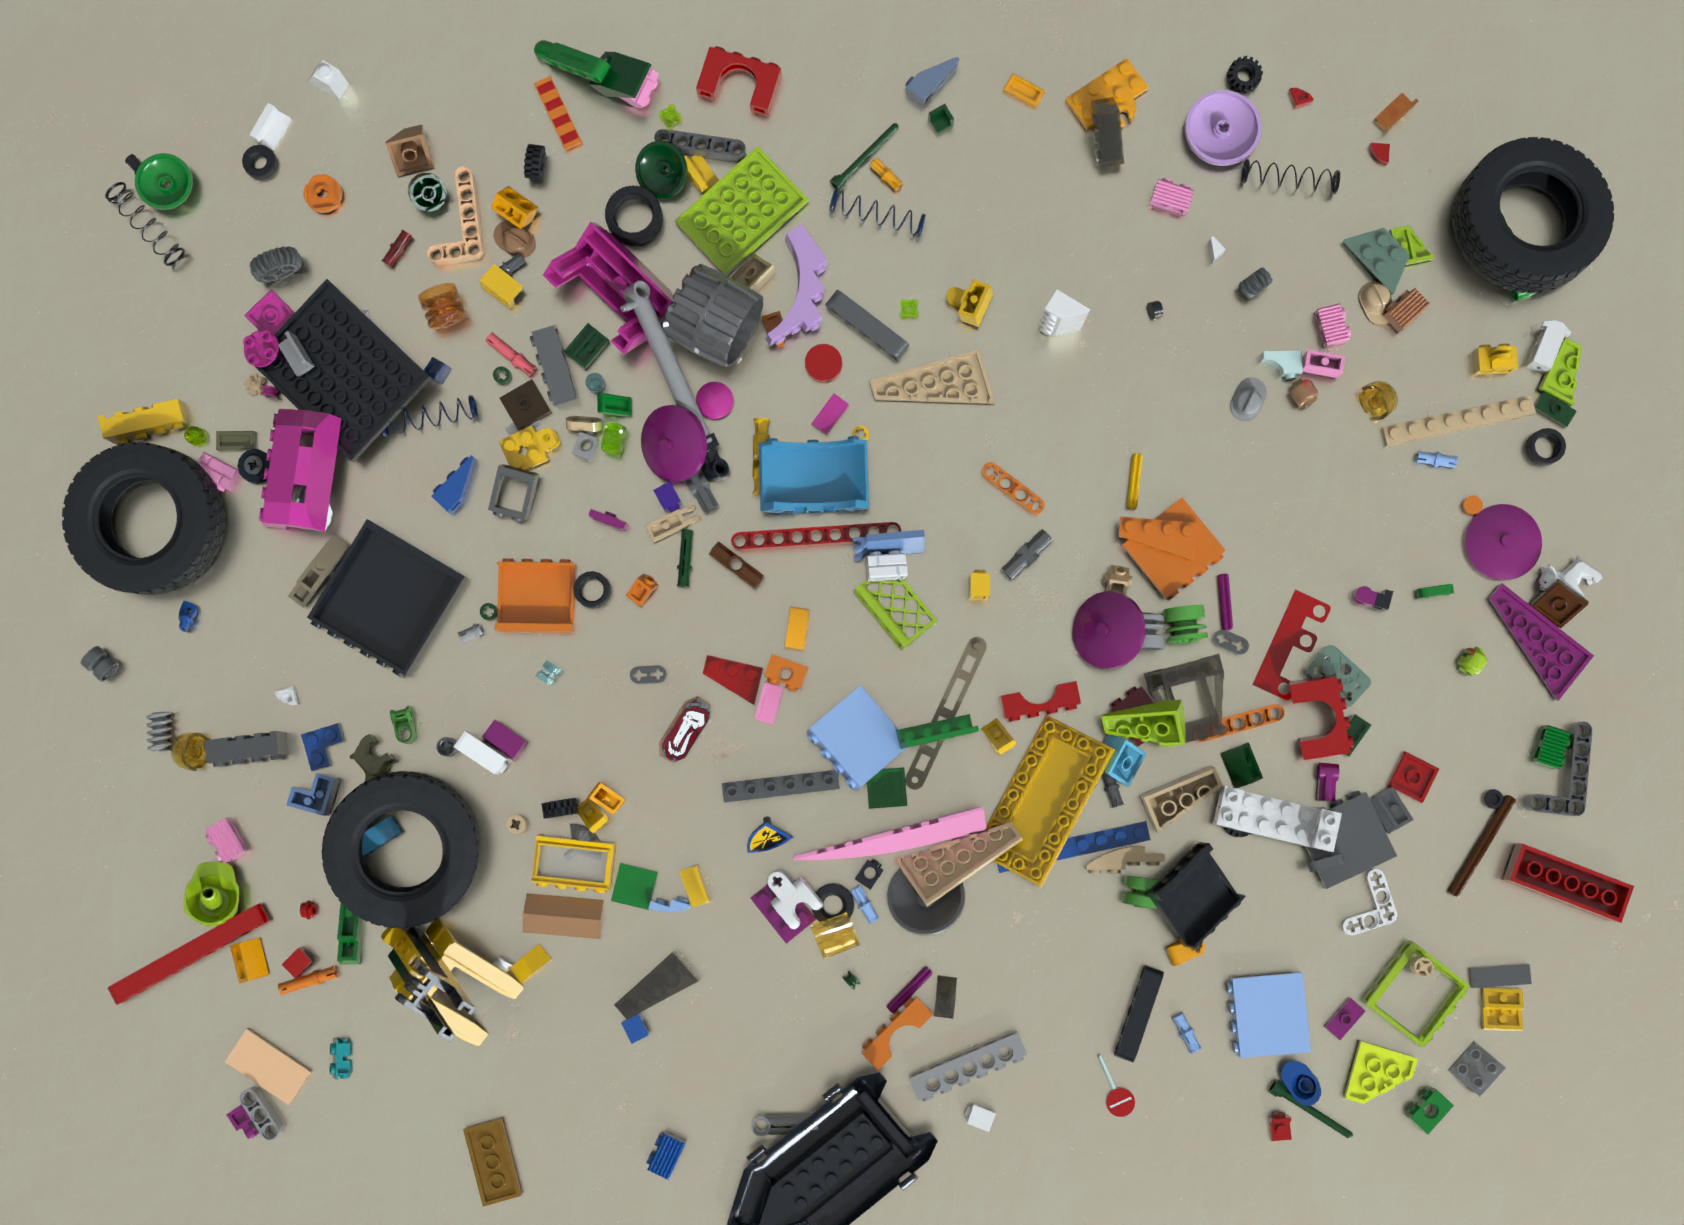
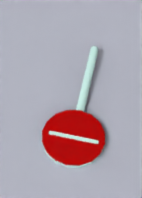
M1098 1055L1113 1089L1106 1098L1107 1109L1114 1116H1127L1135 1107V1098L1128 1089L1116 1088L1102 1055Z

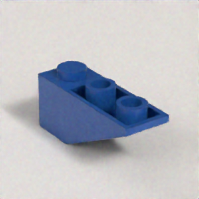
M472 455L464 458L460 462V467L456 471H451L446 477L447 480L443 484L437 485L431 495L449 514H452L465 500L477 461Z

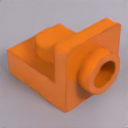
M642 574L635 580L626 596L641 607L652 591L657 588L658 584L653 577Z

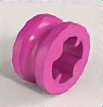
M262 385L264 391L260 395L268 398H278L277 392L279 390L276 387Z

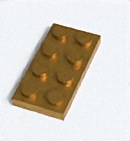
M500 1118L464 1128L463 1131L483 1207L521 1196L522 1192L503 1119Z

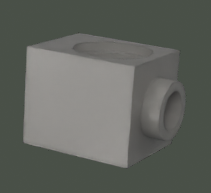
M587 431L585 433L579 432L572 454L575 457L592 462L600 443L599 439L596 438V434ZM585 441H590L591 447L587 450L582 449V444Z

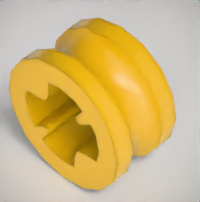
M860 425L854 428L852 436H858L855 433L863 430L866 437H862L861 440L869 439V430L865 426Z

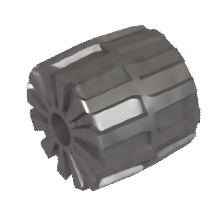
M703 264L695 265L691 269L690 274H686L683 278L682 290L677 288L672 297L675 303L668 306L665 314L666 319L663 322V331L668 338L696 355L721 366L729 367L739 358L748 344L763 310L764 298L761 294L724 273Z

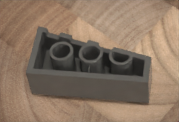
M556 325L532 331L533 336H530L532 346L536 347L538 354L535 355L539 366L542 365L544 373H541L544 384L548 383L550 391H547L549 401L554 402V406L577 399L573 380L568 372V363L565 355L562 353L563 346L559 336L556 334L558 331Z
M282 731L256 733L254 736L241 735L235 736V738L226 737L204 740L206 764H213V767L225 766V762H232V765L244 764V760L250 759L252 763L263 762V758L271 757V760L283 759L282 756L289 755L287 733Z

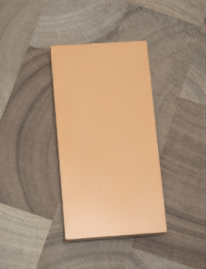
M249 1028L245 1030L225 1060L226 1064L287 1105L291 1104L312 1072Z

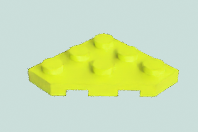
M1359 1040L1344 1098L1366 1104L1376 1096L1382 1095L1395 1088L1398 1084L1413 1078L1418 1059Z

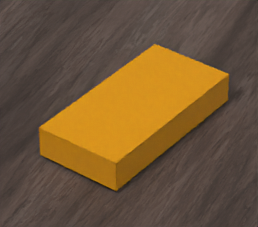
M1012 73L1003 89L1004 92L1035 109L1045 93V90Z

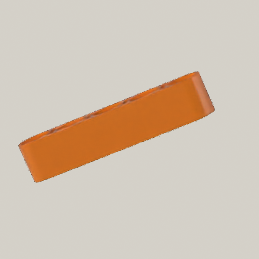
M1273 704L1192 727L1190 737L1195 742H1204L1274 723L1283 719L1285 711L1281 705ZM1272 708L1277 709V718L1271 717L1270 710ZM1253 713H1257L1260 717V721L1257 724L1251 719ZM1235 718H1238L1241 721V727L1239 729L1233 726V720ZM1216 723H1220L1223 727V731L1220 734L1214 730ZM1198 728L1204 731L1202 739H1199L1195 734Z

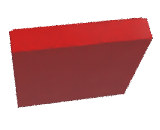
M1403 751L1386 786H1393L1396 791L1419 803H1423L1439 768Z

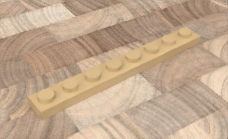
M1532 395L1389 425L1381 429L1385 446H1391L1536 414Z

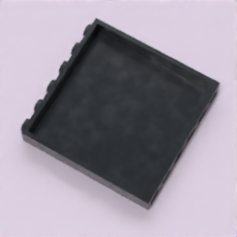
M366 519L307 618L312 620L310 624L316 628L321 629L323 627L327 629V634L337 639L339 636L344 639L343 643L353 649L356 646L361 649L359 653L365 657L370 658V656H373L377 659L376 663L386 668L388 665L393 668L392 672L401 678L403 675L409 677L468 578Z

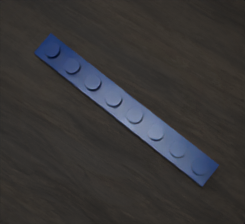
M1143 821L1070 837L1067 839L1057 860L1149 841L1151 839L1147 822ZM997 864L999 873L1010 871Z

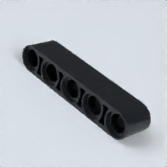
M1144 965L1115 1048V1057L1132 1063L1135 1061L1163 979L1164 971Z

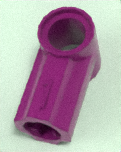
M1320 762L1317 764V800L1335 801L1336 781L1339 779L1340 772L1339 764Z

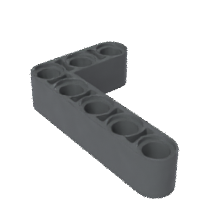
M1574 722L1569 727L1571 743L1566 752L1562 797L1529 794L1523 800L1525 809L1532 812L1564 816H1580L1585 812L1592 742V727L1588 722ZM1579 726H1582L1584 730L1582 735L1577 731ZM1577 745H1580L1582 748L1580 755L1576 752ZM1576 764H1578L1580 767V772L1578 774H1576L1574 771V766ZM1574 783L1578 786L1577 793H1574L1572 790ZM1533 798H1536L1538 801L1536 808L1531 804ZM1553 800H1555L1557 803V808L1555 810L1551 808V802ZM1573 802L1576 804V811L1574 813L1570 809Z

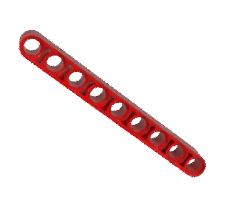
M896 522L748 531L735 533L731 538V543L737 551L860 544L853 543V539L849 536L851 530H858L860 532L859 537H866L868 531L872 528L877 529L879 533H887L890 527H895L898 532H901V526ZM838 531L841 537L838 540H833L830 537L831 532ZM814 532H819L822 538L819 541H813L811 535ZM796 533L803 536L802 541L794 542L792 540L793 535ZM757 536H762L765 539L762 545L754 543V539ZM774 536H783V542L780 544L774 543ZM743 537L745 544L740 547L736 546L735 540Z
M261 903L254 905L227 920L224 924L216 926L119 980L107 989L115 1004L119 1005L267 923L270 919Z

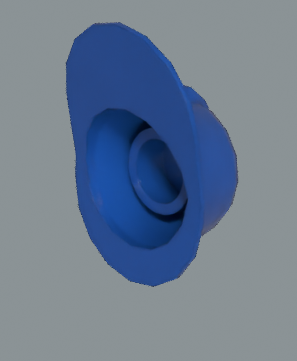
M1291 1061L1285 1064L1281 1071V1078L1293 1098L1305 1106L1314 1105L1321 1097V1087L1318 1078L1312 1071L1299 1061Z

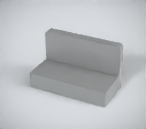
M286 331L287 339L278 345L296 376L300 377L315 366L297 336Z

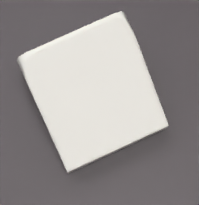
M1212 236L1208 241L1211 262L1213 263L1223 255L1225 248Z

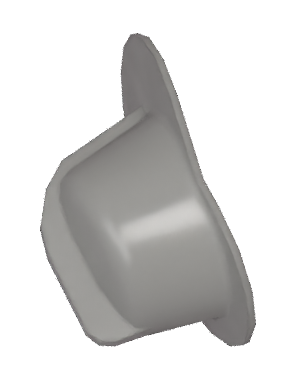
M1254 377L1246 378L1240 382L1230 405L1234 417L1242 421H1249L1257 417L1267 395L1264 383Z

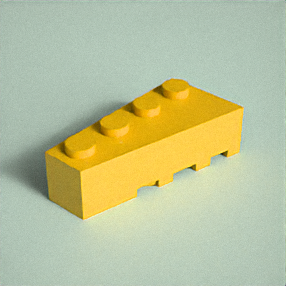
M173 399L152 404L150 409L149 407L141 406L134 408L132 413L119 411L114 412V417L105 418V415L97 416L102 437L116 445L129 443V441L134 439L136 441L144 440L148 435L152 434L162 435L169 429H182L184 425L189 424L184 402L179 399Z

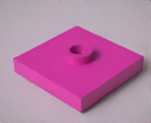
M271 289L244 316L258 330H267L275 335L295 312Z

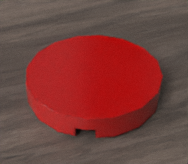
M818 344L807 352L805 357L806 371L816 381L826 382L833 380L841 371L842 357L835 347L828 344Z

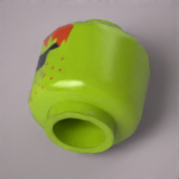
M1476 646L1474 649L1466 648L1458 660L1459 669L1469 676L1480 674L1488 661L1484 655L1485 651Z

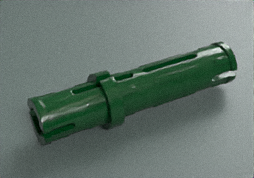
M681 529L679 565H677V570H679L677 587H689L690 571H692L690 562L693 530Z

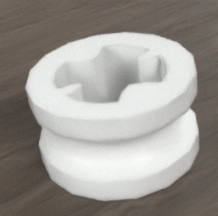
M498 955L496 957L497 961H494L492 964L507 973L508 967H511L513 964Z

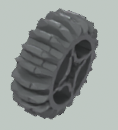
M282 246L281 248L276 247L275 249L258 254L257 257L252 259L249 266L254 279L264 283L277 281L293 275L294 272H297L302 267L300 253L298 254L294 247Z

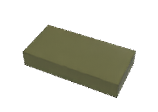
M216 431L217 451H247L256 449L255 431Z

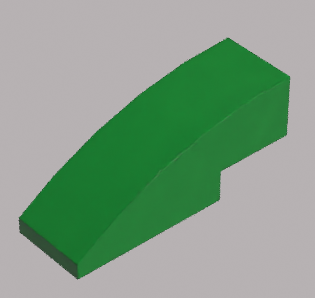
M340 903L337 940L339 941L337 961L340 965L360 964L361 918L350 912L342 903Z

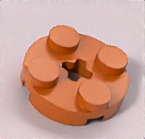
M326 174L315 175L305 185L303 190L304 200L313 211L327 213L339 208L341 205L342 188L331 176ZM322 189L328 192L324 198L318 196Z

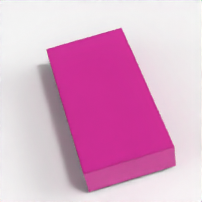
M833 393L811 425L825 435H828L849 404Z

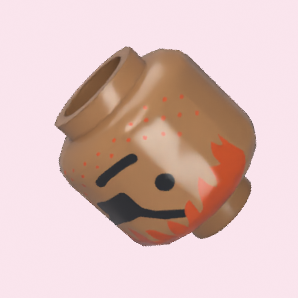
M1300 378L1291 384L1293 388L1290 390V395L1298 406L1308 407L1318 399V390L1310 379L1302 380Z

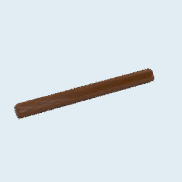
M1510 795L1504 797L1502 805L1495 812L1449 890L1451 895L1459 897L1515 804L1516 799Z

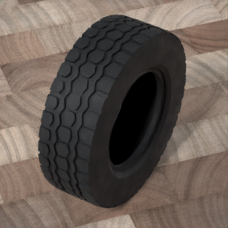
M1525 137L1498 146L1476 165L1464 180L1456 195L1452 222L1453 230H1455V239L1459 242L1458 247L1461 253H1464L1463 256L1467 262L1471 263V267L1477 273L1480 272L1482 277L1510 291L1515 290V292L1521 293L1526 291L1527 293L1546 292L1567 284L1600 255L1610 238L1614 222V203L1611 201L1613 197L1610 189H1608L1609 185L1605 177H1602L1601 171L1598 167L1594 166L1595 164L1589 158L1585 157V154L1555 139L1552 141L1551 138L1541 137L1538 139V137H1528L1526 139ZM1514 186H1530L1548 194L1557 203L1564 218V234L1561 242L1548 246H1539L1527 243L1514 235L1505 224L1501 214L1500 200L1503 190Z
M124 443L96 454L90 459V462H86L80 468L81 471L77 472L72 479L74 481L68 487V495H65L63 503L65 507L62 509V517H64L62 528L65 530L63 534L71 555H74L73 559L79 566H82L81 569L87 575H90L98 583L110 589L126 593L145 595L175 591L176 588L180 589L198 578L197 575H201L207 569L206 566H209L214 560L213 556L217 555L220 548L219 543H222L224 535L222 530L225 528V521H223L225 512L224 508H222V497L218 494L220 492L216 484L212 482L205 469L186 454L153 443ZM156 481L169 492L174 501L177 513L176 527L171 539L160 551L148 557L136 558L126 552L115 537L112 525L113 511L117 501L127 489L140 482Z
M397 771L378 775L357 786L333 811L327 823L322 841V864L326 874L325 877L334 895L339 898L338 900L343 906H346L350 912L366 922L369 921L371 924L382 925L387 928L395 927L397 929L427 924L449 912L462 899L473 881L480 856V835L477 822L470 807L460 794L433 776L412 771ZM397 810L411 811L425 817L436 828L442 842V860L437 871L426 881L411 887H395L383 883L368 869L362 853L363 836L368 825L384 813Z

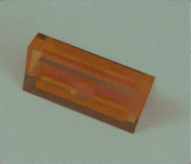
M1401 93L1374 121L1388 133L1419 101L1415 99L1411 102Z

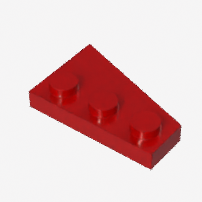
M707 655L703 674L755 706L763 668Z

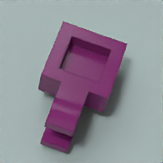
M242 1104L226 1114L235 1130L242 1129L248 1139L259 1134L257 1129L250 1123L252 1120Z

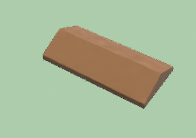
M527 893L523 911V933L600 939L604 900Z

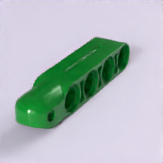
M541 40L534 47L535 55L542 62L597 83L603 81L611 67L601 58L557 42L552 43Z

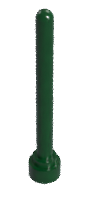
M893 123L841 175L838 174L829 180L830 184L835 189H839L840 192L845 187L846 180L898 130V124Z
M1277 1079L1273 1081L1268 1091L1275 1097H1284L1346 1138L1351 1139L1353 1137V1133L1311 1105L1305 1106L1298 1103L1292 1094L1286 1090L1284 1083Z

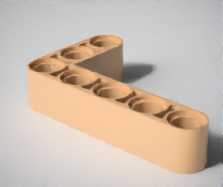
M461 166L455 171L463 241L430 246L427 250V256L436 266L478 261L484 256L475 177L466 166ZM464 174H469L467 180H461V177ZM471 192V196L469 198H463L465 193ZM468 211H474L472 216L466 217ZM470 229H476L474 235H468ZM473 247H479L476 253H470ZM454 250H460L457 256H452ZM436 252H441V256L438 259H433V255Z

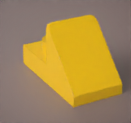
M997 718L981 728L995 751L1000 755L1016 745L1015 740Z
M589 798L585 799L577 807L578 815L592 833L596 832L608 821L606 814Z

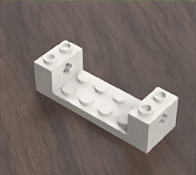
M1222 786L1213 824L1334 852L1342 813L1308 807L1245 792V790Z

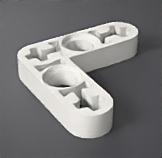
M1370 869L1365 875L1375 909L1345 918L1341 922V929L1345 934L1357 935L1391 924L1397 919V911L1385 875L1381 870ZM1373 872L1379 875L1377 882L1378 885L1383 884V887L1373 889V886H1377L1376 882L1370 879L1373 876ZM1381 890L1386 893V899L1382 902L1376 898L1377 892ZM1387 903H1389V906H1386L1387 911L1392 912V915L1389 916V920L1387 918H1383V915L1386 912L1384 907L1380 908L1379 905H1386ZM1367 915H1371L1374 918V923L1371 926H1366L1364 923V918ZM1349 921L1353 924L1359 922L1362 929H1360V926H1355L1351 932V930L1346 929V926L1349 925Z

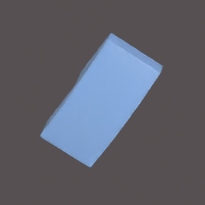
M678 896L677 899H671L670 906L667 905V901L656 898V901H650L648 909L677 912L690 909L691 904L687 903L688 899Z

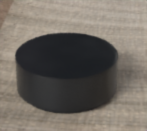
M1496 789L1485 791L1482 796L1483 804L1491 809L1499 808L1503 803L1502 793Z

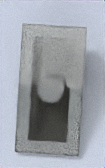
M937 975L933 1009L934 1017L953 1019L957 977Z

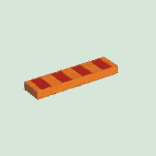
M551 76L535 82L534 86L565 151L582 144Z

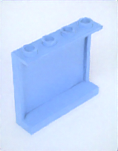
M861 685L806 731L810 742L816 744L821 749L820 753L822 756L833 763L834 770L838 774H842L846 779V784L856 791L906 749H900L896 730L899 729Z
M1295 971L1286 974L1240 978L1229 977L1227 992L1231 994L1232 1001L1229 1002L1230 1014H1233L1234 1021L1231 1022L1232 1034L1235 1033L1236 1040L1233 1041L1234 1053H1237L1238 1057L1248 1058L1311 1052L1302 972Z

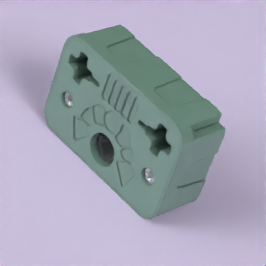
M1334 645L1323 647L1304 668L1306 671L1304 674L1308 679L1336 674L1337 679L1342 680L1343 690H1340L1341 698L1344 697L1342 694H1348L1346 697L1348 700H1345L1346 707H1351L1371 685V679ZM1341 666H1346L1347 673H1341ZM1315 667H1319L1318 674L1313 673Z

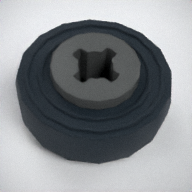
M247 450L238 460L239 474L250 483L264 482L266 480L264 479L265 468H269L270 460H267V453L262 450Z

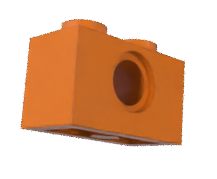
M771 654L764 677L768 678L767 682L778 685V682L786 684V689L796 692V689L801 690L808 667ZM785 668L791 671V676L788 679H783L780 676V672Z

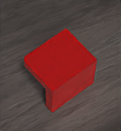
M304 947L297 948L281 964L294 978L300 977L305 972L304 969L312 962L304 953Z

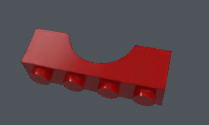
M1077 681L1056 685L1051 699L1042 704L1027 701L1020 692L1000 696L1004 719L1009 718V722L1021 720L1020 716L1028 715V718L1038 717L1039 712L1044 711L1047 712V715L1058 713V709L1064 707L1066 711L1077 709V705L1081 704Z

